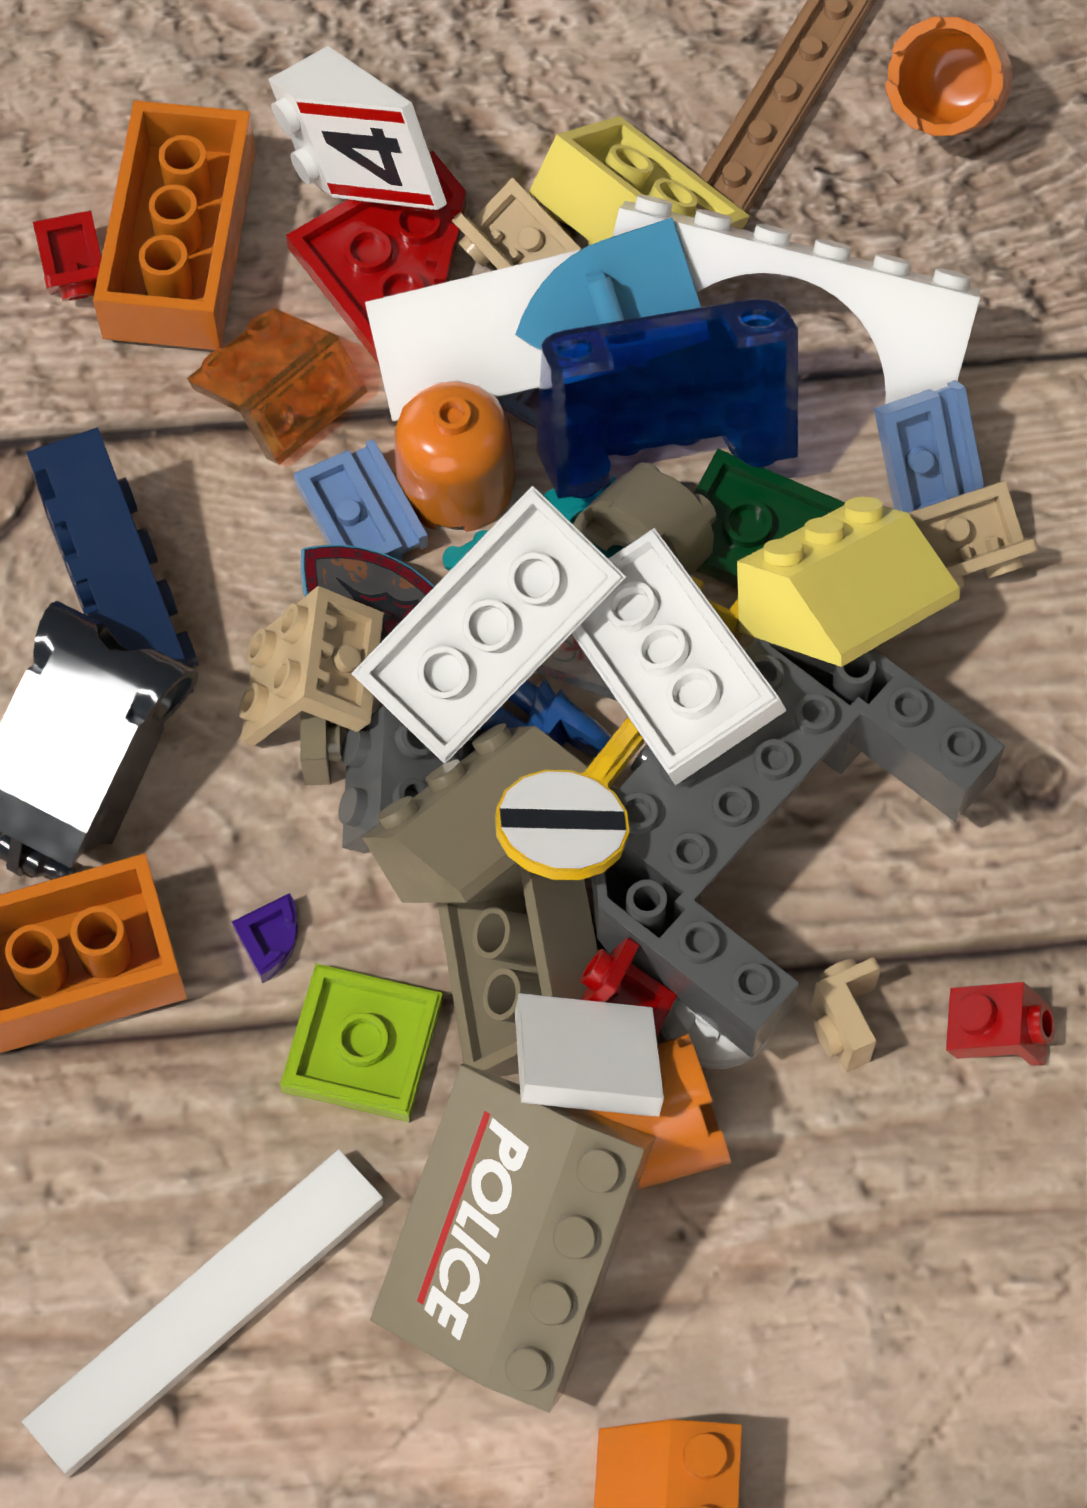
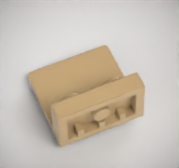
M318 586L296 604H290L284 613L266 628L259 629L252 637L247 650V662L251 664L248 687L239 705V716L243 719L241 742L251 746L256 745L301 711L355 732L371 722L374 695L351 673L380 644L384 613Z

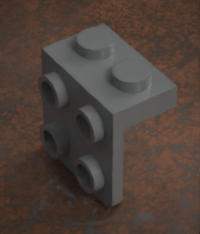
M385 706L372 713L371 722L358 732L348 730L343 741L341 757L346 765L345 792L341 797L338 810L339 820L343 824L342 848L361 853L368 852L369 848L362 837L381 823L377 817L378 814L401 798L407 796L414 798L428 787L425 781L426 777L444 764ZM477 730L447 762L456 759L461 761L476 750L472 742L484 731Z

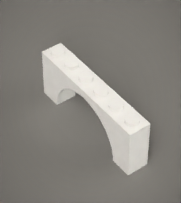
M637 195L635 203L625 201L620 206L613 236L673 218L696 293L713 283L744 274L770 273L792 276L808 281L837 297L859 318L876 346L885 378V404L928 389L936 391L948 387L947 383L951 381H958L980 300V288L969 286L971 282L970 276L941 268L935 269L933 277L909 271L911 267L910 261L886 254H875L874 262L850 256V246L831 240L816 239L814 247L791 242L792 233L790 231L770 225L756 224L754 232L731 227L732 218L730 216L714 211L697 209L695 218L671 212L672 202L653 196ZM651 356L631 362L645 366Z

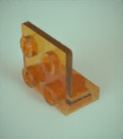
M272 309L253 318L242 334L226 347L210 353L203 360L201 367L187 378L193 390L241 413L266 459L278 465L282 464L368 392L338 335L279 309Z

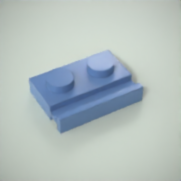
M956 380L947 383L948 387L936 391L928 389L874 408L894 509L907 513L984 487L966 387Z
M374 439L365 442L366 447L353 453L349 450L294 473L295 486L327 545L363 547L379 551L398 560L403 558V553L416 547L422 550L428 547V535Z

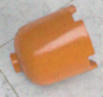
M935 16L911 26L895 42L892 48L893 55L888 65V80L885 82V90L894 112L909 127L932 136H957L968 134L987 126L1004 109L1012 90V64L1005 46L989 30L960 17Z
M462 381L439 382L416 392L403 406L395 428V476L421 524L434 530L437 528V525L449 528L464 526V530L469 532L495 521L510 504L511 492L516 480L510 420L495 396L482 387Z
M689 1033L657 1044L664 1095L659 1117L586 1110L656 1137L637 1190L731 1163L722 1130L719 1129L712 1109V1098Z

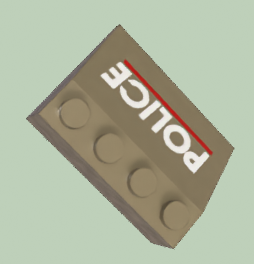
M465 1063L461 1064L370 1321L480 1385L550 1413L564 1393L656 1137L584 1109L521 1103L519 1084Z

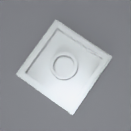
M519 993L515 1008L521 1103L659 1117L664 1095L652 1007Z

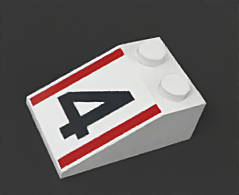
M329 46L269 78L277 100L271 104L272 112L281 129L291 137L296 150L290 154L291 161L299 177L306 184L314 183L333 198L438 210L447 204L412 102Z

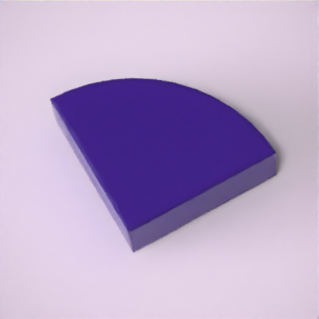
M288 893L232 921L233 929L261 982L264 983L271 979L288 962L298 938V918L291 894Z

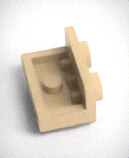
M511 178L472 220L461 212L452 220L465 234L458 243L482 267H485L491 261L497 269H503L583 249L514 178Z
M1006 480L907 512L960 589L966 587L963 575L985 569L987 578L999 576L1022 568L1023 564L1020 556L1038 550L1035 538L1024 539Z

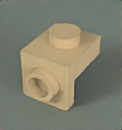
M874 957L859 964H856L854 959H847L827 968L819 976L820 981L816 982L811 1006L818 1017L813 1022L817 1038L829 1057L838 1055L846 1072L869 1063L876 1044V1039L855 1001V998L869 993L876 988L881 968Z

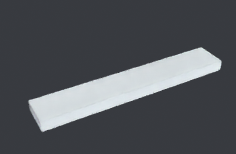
M338 1149L21 1422L67 1478H69L384 1204L383 1197Z

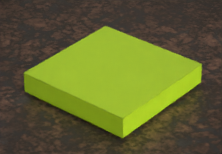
M315 963L281 1079V1092L410 1123L443 1003V994L433 990Z

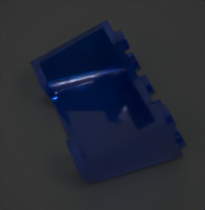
M764 299L743 300L567 329L551 334L541 344L536 449L558 499L567 497L587 498L606 487L612 479L609 455L630 456L644 449L673 444L688 446L702 439L722 436L729 451L736 458L753 467H765L779 460L798 457V327L787 309L777 302Z

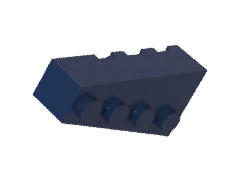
M98 427L27 451L26 454L45 514L83 614L104 624L127 651L153 648L191 668L199 666L187 631L175 633L170 620L171 616L178 614L174 597L166 578L157 582L155 580L150 565L158 563L152 541L146 527L139 530L135 527L131 514L138 512L133 493L126 477L117 479Z

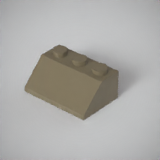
M504 723L499 724L480 734L472 742L476 750L463 760L449 761L432 771L425 779L428 787L414 798L407 796L384 808L377 816L381 823L363 836L362 839L402 903H466L516 863L507 856L496 838L495 812L504 790L520 777L545 769L572 770L582 773L588 767L536 726L508 728Z
M515 863L466 903H437L463 1062L498 1077L519 1074L515 1008L519 993L581 1000L587 988L580 983L581 975L590 960L598 952L585 880H552L528 872Z

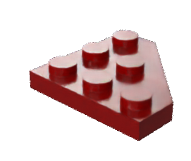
M434 151L429 153L447 202L440 209L434 210L347 199L286 234L287 248L378 365L379 361L365 302L449 282L460 229L452 220L459 212L463 214L465 212L466 190Z

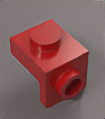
M91 210L33 222L44 271V280L49 295L61 293L62 301H73L94 296L102 256Z
M627 937L610 953L600 949L590 960L581 975L580 983L587 987L581 1000L652 1007L657 1038L677 994L631 964L639 947V944L631 938Z
M1015 982L950 988L946 1051L956 1059L1019 1055L1031 1066L1046 1064L1047 1044L1053 1041L1055 1034L1054 1016L1048 1003L1026 983Z

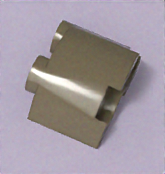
M641 462L629 472L619 476L578 515L573 525L588 540L605 551L612 545L626 547L655 528L689 576H691L713 553L714 533L711 525L716 520V512L706 497L700 494H693L675 478L661 473L656 466Z

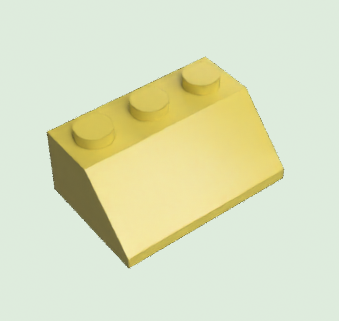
M621 116L556 134L528 192L545 206V210L556 221L570 225L588 240L589 245L613 236L620 206L625 201L635 203L637 195H648L673 203L671 212L694 218L696 210L699 209L696 208L698 203L709 211L730 216L732 218L731 227L743 229L750 218L746 212Z
M873 497L851 498L845 502L844 506L823 517L807 521L804 527L781 539L768 541L762 549L737 561L739 632L840 667L960 599V587L910 514L883 506L881 500Z

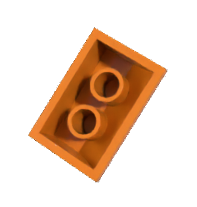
M668 1419L599 1428L594 1508H738L742 1424Z

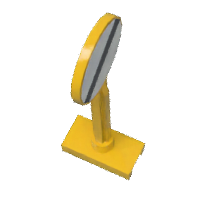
M692 577V580L702 592L704 582ZM738 599L730 609L708 600L740 643L742 633L739 632ZM629 717L626 718L584 772L545 769L520 777L504 790L496 807L495 827L496 838L509 858L528 872L552 880H582L605 872L620 859L630 832L628 814L616 793L609 789V787L645 742Z

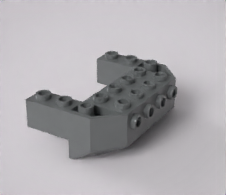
M757 638L745 652L778 695L787 711L677 785L673 783L649 746L645 745L631 766L633 774L619 789L614 785L609 787V789L616 793L627 810L630 832L620 859L605 872L591 876L597 940L608 953L627 937L638 943L639 947L631 964L677 994L676 998L751 1058L793 1011L799 982L701 906L702 894L821 761L841 775L854 759L863 752L956 822L994 779L1005 748L1004 744L874 648L840 667Z

